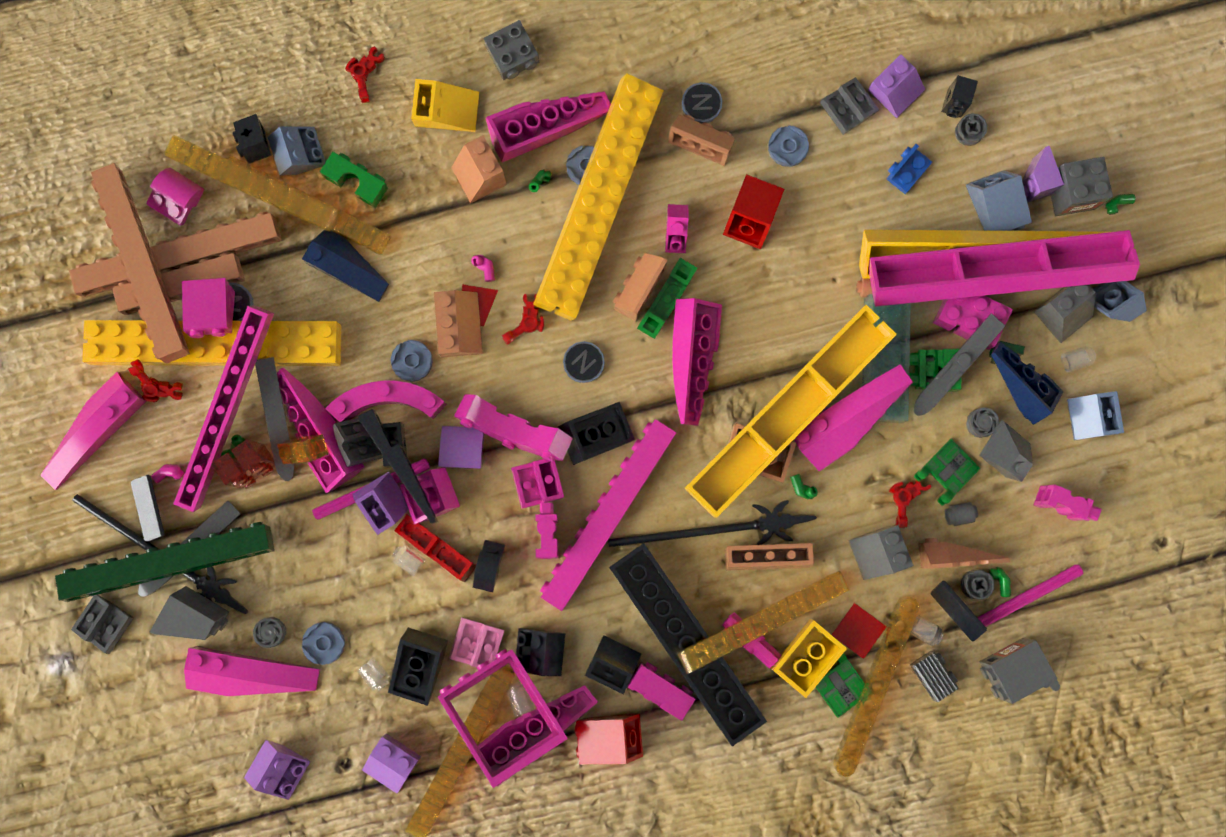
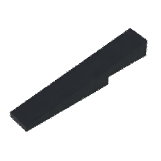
M371 409L357 416L431 524L437 523V517L402 445L392 446L375 410Z

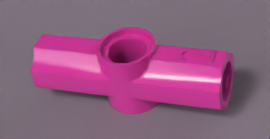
M735 612L729 615L722 624L738 640L737 642L751 655L753 653L769 669L782 656L772 645L765 641L766 638L754 627H750Z

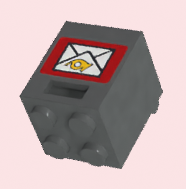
M1105 157L1063 163L1058 168L1064 185L1051 194L1055 217L1095 210L1113 198Z
M1021 638L979 661L982 666L980 668L982 675L986 680L989 679L992 684L990 688L993 695L997 699L999 698L1008 703L1014 704L1043 687L1048 688L1050 686L1054 691L1060 689L1057 677L1036 640Z

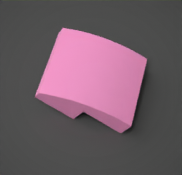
M461 617L449 659L466 663L473 667H478L485 661L493 662L496 659L495 655L498 653L504 630Z

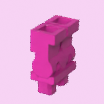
M1058 485L1040 486L1033 504L1039 508H1055L1060 515H1068L1067 519L1072 521H1089L1090 519L1098 521L1102 510L1093 506L1094 500L1080 496L1073 497L1071 496L1072 491Z
M540 503V514H535V521L538 523L537 531L541 535V549H536V558L559 559L558 539H554V535L557 532L556 523H558V515L554 514L553 503Z

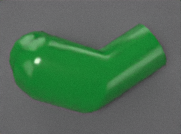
M545 169L540 170L529 184V190L537 192L543 181H550L551 172L545 171Z
M1134 194L1117 195L1106 203L1105 209H1107V214L1113 215L1118 213V206L1133 204L1136 197Z
M234 435L231 438V447L222 451L220 456L221 462L241 455L245 447V439L243 437Z
M800 474L790 477L797 496L809 500L818 495L816 487L803 484Z
M991 568L989 574L993 580L997 579L1000 583V596L1010 597V578L1002 568Z

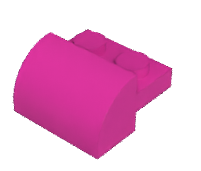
M166 168L151 183L152 192L146 205L181 226L185 224L192 207L197 206L204 188L174 169Z
M541 459L511 468L521 509L564 498L555 459L553 462Z

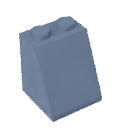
M1003 170L966 184L984 231L1021 230L1025 228L1026 224L1032 223L1021 175Z

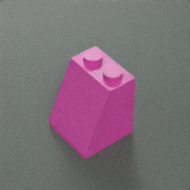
M226 278L182 281L183 330L191 338H202L204 335L210 334L221 337L225 333H232L235 291Z

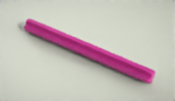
M427 459L411 464L416 475L430 469ZM396 472L391 473L397 484L402 482ZM361 488L313 509L314 517L319 520L356 503L353 493Z
M1074 565L977 618L987 627L1083 575V570L1080 565Z

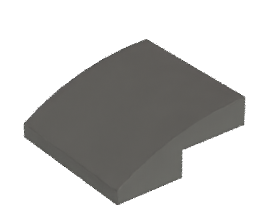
M856 77L841 85L838 90L820 101L843 135L879 111Z
M358 418L334 423L333 429L336 441L347 467L383 458L382 452Z
M95 595L71 630L84 641L91 642L102 652L110 654L134 618L100 595Z

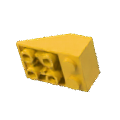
M415 79L411 120L415 127L476 132L480 92L439 81Z

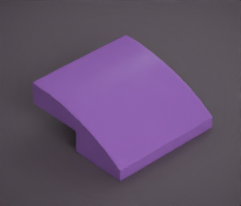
M442 426L438 467L481 469L484 433L473 427L470 429L467 427Z

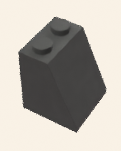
M1090 285L1063 287L1036 309L1034 313L1057 340L1062 343L1093 317L1096 292Z
M898 525L886 526L848 540L863 580L894 574L914 566Z
M185 586L169 596L150 633L206 640L211 635L215 636L219 630L222 631L228 623L226 617L229 611Z

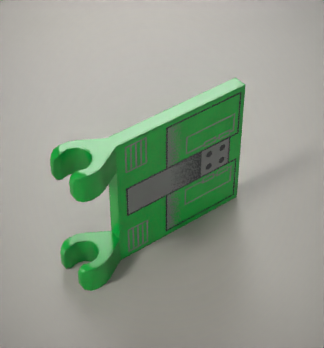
M949 439L914 474V478L919 482L931 473L947 490L937 499L938 503L944 506L953 499L980 468L952 439Z
M844 653L838 659L839 664L829 670L816 686V689L837 718L871 694Z

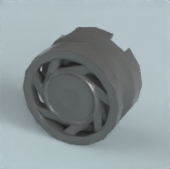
M971 113L965 115L955 128L956 139L966 146L976 145L987 133L988 126L986 120L979 114Z
M990 408L976 409L967 416L966 428L974 437L983 438L990 436L999 425V417Z
M971 570L963 575L961 589L966 597L983 600L992 594L994 580L989 573L983 570Z
M275 617L260 620L253 629L255 642L264 648H271L281 644L286 635L285 624Z

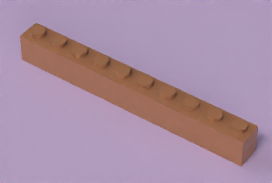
M113 163L91 172L93 177L91 184L100 196L98 203L101 209L105 210V222L112 229L113 235H111V239L114 245L119 248L118 258L127 270L125 277L134 289L131 293L134 300L139 303L140 309L138 312L141 319L146 322L147 328L145 332L148 338L153 341L154 347H152V351L155 357L167 364L189 355V349L123 171Z
M261 212L254 218H240L236 220V223L229 225L227 223L219 224L212 230L202 229L198 230L194 235H180L173 241H159L155 246L151 247L159 271L168 269L173 271L179 269V266L183 264L194 265L199 263L201 259L218 258L220 254L225 252H231V254L242 253L280 242L282 239L276 218L271 213ZM118 254L110 259H97L96 263L89 265L87 263L75 266V269L69 270L74 292L82 298L112 290V288L119 286V283L127 281L125 277L127 270L125 265L121 264Z

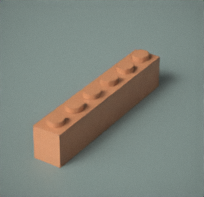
M231 252L222 253L218 258L201 259L199 263L194 265L183 264L179 266V269L173 271L169 269L160 271L171 302L182 299V281L226 278L228 283L245 281L239 257L234 253L231 254ZM124 281L119 283V286L112 288L118 312L124 315L138 312L140 306L132 296L131 291L134 290L132 284Z

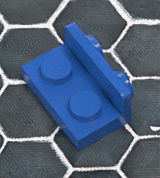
M917 144L913 148L908 146L901 154L902 161L899 164L895 161L888 170L890 175L887 180L904 194L910 190L932 163L931 160L917 150L919 147Z

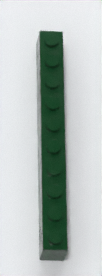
M256 522L250 524V528L246 529L236 527L229 529V533L221 534V532L211 533L208 535L209 538L205 539L200 537L187 540L188 543L181 545L178 542L167 545V548L160 550L159 548H150L146 550V553L140 555L138 553H130L120 560L118 558L106 559L104 564L90 563L83 565L84 568L76 570V568L65 569L63 574L55 575L59 601L71 602L170 576L274 552L271 528L263 524V522Z

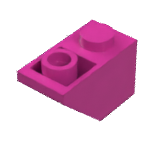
M668 204L665 252L686 253L689 220L688 205Z

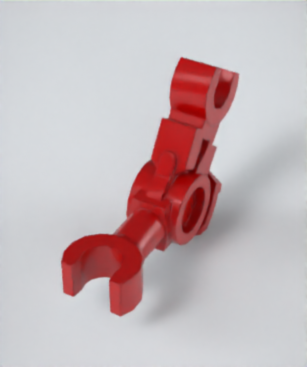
M375 46L369 50L367 57L363 56L359 62L357 58H352L345 68L347 72H351L352 78L358 83V92L362 103L370 102L366 87L369 73L376 68V64L382 63L385 59L383 53L378 57L374 56L378 52Z
M527 294L523 295V302L526 306H523L520 326L502 335L506 345L513 342L516 337L524 332L525 334L535 332L536 330L542 332L544 329V318L540 316V321H538L539 308H535V305H533L534 301L529 302L527 300Z
M139 359L130 363L132 367L128 368L131 375L137 376L141 381L142 398L145 401L155 403L160 397L168 396L175 400L182 399L183 393L175 391L182 390V383L176 382L171 385L168 381H158L155 378L148 377Z
M915 480L914 484L911 481L904 488H900L904 483L898 482L889 489V492L893 494L896 506H898L896 525L899 528L908 527L906 506H909L911 500L921 494L920 491L929 490L932 487L931 484L923 487L921 481Z

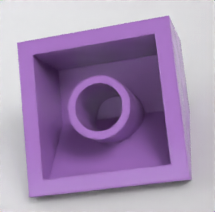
M900 54L871 83L868 91L897 118L925 91V87L916 68Z
M1050 146L1045 147L1032 159L1022 180L1027 203L1050 196L1064 185Z
M386 733L375 746L362 771L398 794L421 756Z

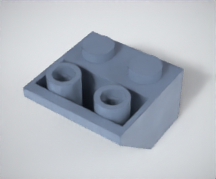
M280 126L267 137L279 175H298L323 167L326 162L315 127Z
M1117 391L1067 399L1074 440L1124 433Z

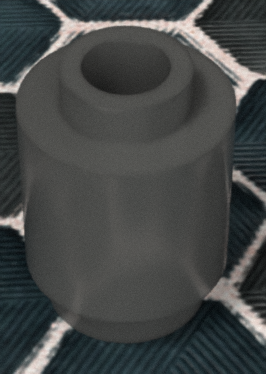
M971 502L951 505L945 509V518L948 525L959 526L974 523L978 517L977 507L972 505Z

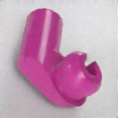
M483 255L473 256L471 262L474 266L484 271L485 282L495 281L493 262Z
M165 464L152 474L151 477L156 483L161 482L167 476H173L175 480H179L183 477L184 471L178 465Z

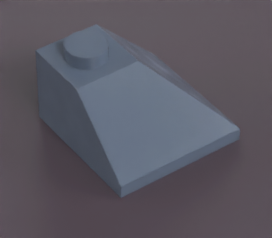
M1126 281L1102 283L1093 289L1096 292L1094 307L1111 319L1130 322L1147 311L1144 293Z

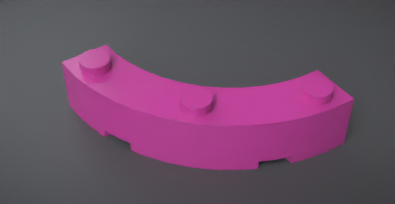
M376 381L350 389L333 400L325 409L339 422L351 420L359 413L373 406L401 404L420 410L434 419L447 403L427 389L411 383Z
M464 395L454 417L461 420V425L470 429L473 427L503 442L502 445L509 449L516 447L539 455L550 462H553L554 459L563 461L573 439L559 428L540 424L538 428L532 427L530 422L513 414L505 416L497 412L496 406L477 395Z

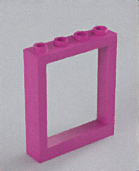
M512 649L510 651L502 650L495 655L496 660L491 663L485 661L477 667V672L472 675L469 672L458 679L460 683L453 687L449 684L439 691L441 695L438 696L439 701L492 788L568 739ZM509 663L552 734L493 772L450 701Z

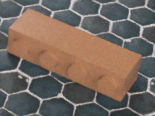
M812 543L727 546L725 549L726 571L810 568L814 565Z

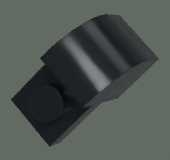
M484 541L475 569L473 588L488 592L494 591L499 566L505 550L504 544Z

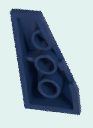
M328 228L312 240L302 258L309 266L380 302L389 286L385 279L345 237Z
M1001 342L997 344L991 355L1018 409L1034 425L1053 413L1063 391L1045 373L1040 375L1034 371L1035 366L1031 363L1026 365L1014 351Z

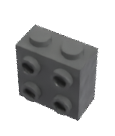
M520 20L483 38L485 47L503 80L513 79L525 69L531 70L539 63V55Z

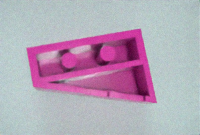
M641 662L634 672L628 688L642 694L645 699L651 700L660 708L682 721L695 701V697L692 696L693 691L684 685L680 688L674 684L676 680L666 673L664 676L656 672L658 668L647 662L644 664Z

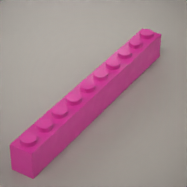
M255 305L247 306L174 505L191 512L201 508L274 313Z
M655 419L653 423H647L642 431L645 433V436L642 440L637 439L631 448L634 453L630 458L626 456L620 465L623 469L620 475L615 474L608 484L612 486L608 493H602L597 501L600 506L596 511L592 509L586 518L589 523L585 529L581 527L574 537L577 539L573 547L569 545L563 556L566 557L562 565L557 563L553 569L552 574L555 576L551 582L546 581L540 592L543 593L541 598L557 609L563 611L675 436V431Z

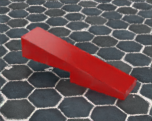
M408 514L405 515L394 530L462 582H466L476 568L475 563L422 524H414L412 517Z

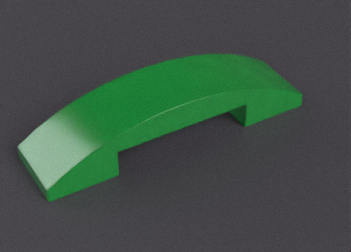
M679 258L664 286L637 327L638 330L653 339L657 337L674 310L676 299H680L697 271V267Z

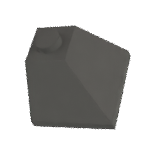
M1004 421L999 423L979 455L1006 478L1020 482L1024 480L1033 465L1031 444Z

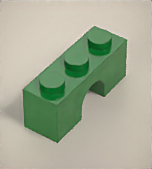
M332 151L320 170L323 178L340 188L346 180L350 178L358 179L359 186L355 191V195L358 199L376 209L388 190L385 179L376 173L374 176L367 172L368 169L360 163H357V165L351 163V159L340 152L338 155Z

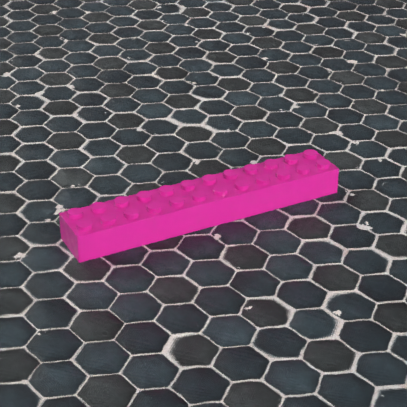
M1130 230L872 257L870 258L869 276L874 305L877 307L1135 280L1140 262L1136 249H1133L1134 243Z

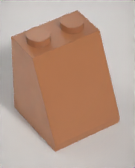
M484 135L465 144L451 167L470 203L507 185L503 170Z

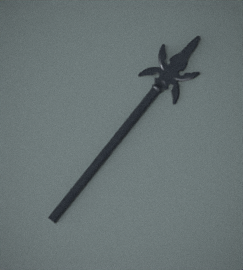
M77 494L72 499L73 502L143 549L157 548ZM213 567L207 568L210 580L207 579V576L202 577L195 572L182 574L196 584L197 590H202V593H199L200 595L211 601L212 597H214L217 603L226 604L244 614L248 613V610L242 604L231 597L230 592L226 588H220V584L237 583V580L222 578L216 581V572Z
M789 500L779 503L772 513L764 506L752 504L762 514H766V518L761 516L758 520L614 538L608 539L609 547L752 529H760L764 532L765 529H768V533L764 534L757 542V545H762L772 537L773 533L783 540L793 541L784 531H779L780 527L784 529L791 528L794 524L809 522L817 519L815 515L792 516L786 513L778 516L777 513L783 510L789 503Z

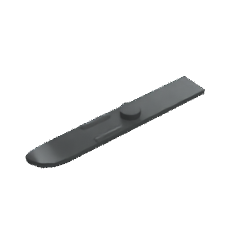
M992 313L921 392L914 405L915 415L921 416L932 410L1002 331L1005 325Z
M274 357L259 359L256 361L255 367L274 464L280 477L285 481H290L294 474V459Z
M227 501L181 544L188 543L187 540L200 537L205 539L209 538L208 535L211 533L222 532L241 515L240 512ZM173 576L140 584L138 594L141 597H145L155 593Z

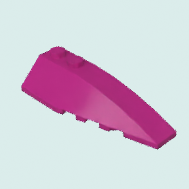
M605 91L582 94L579 97L572 98L567 96L560 97L557 100L544 99L534 103L523 102L487 116L486 121L492 145L502 163L553 142L601 118L608 113L611 103Z
M696 298L676 299L672 349L673 379L681 424L693 426L699 425L705 401L702 398L705 390H708L709 381H707L709 370H713L714 366L712 361L713 354L718 351L722 304Z
M901 364L819 414L799 433L794 441L818 471L823 470L855 448L860 439L872 429L876 421L886 413V410L898 400L913 381Z
M281 368L277 372L282 402L288 408L287 417L289 422H294L298 432L295 434L297 441H302L305 451L302 453L327 494L355 477L365 466L362 463L347 467L334 434L333 425L336 421L300 381L285 368Z
M116 372L87 400L43 470L41 476L55 490L146 402L142 395L119 372Z
M195 646L188 648L184 674L186 689L223 696L315 691L317 689L320 669Z
M584 685L546 704L563 732H565L596 705L598 701ZM535 709L503 724L480 743L478 747L494 772L552 734L538 709ZM506 779L505 781H503L502 783H500L499 785H497V788L500 787V786H501L504 782H506L508 779Z

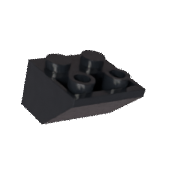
M518 628L516 656L528 674L539 676H561L566 633Z
M603 635L585 676L624 695L642 653Z

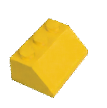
M810 619L770 669L807 698L847 648L817 622Z

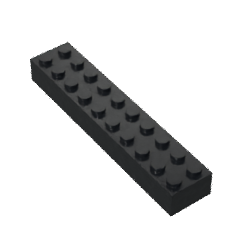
M644 543L609 567L731 746H734L767 722Z

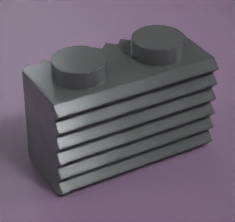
M929 651L911 663L910 666L932 700L940 702L955 690H958L955 684L958 680L952 671L948 672L944 667L946 662L941 654Z

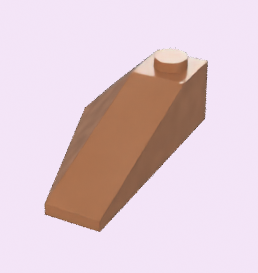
M926 538L925 543H919L921 568L924 569L1010 562L1008 557L945 541L938 542V538Z

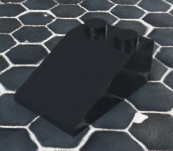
M620 402L558 426L560 430L573 438L567 450L573 465L635 440Z
M408 627L399 642L388 693L428 706L445 656L448 640Z

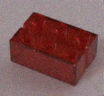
M249 439L231 450L238 460L236 463L229 453L211 463L226 486L245 487V489L256 484V479L260 475L266 477L271 474L275 467L274 459L265 445Z

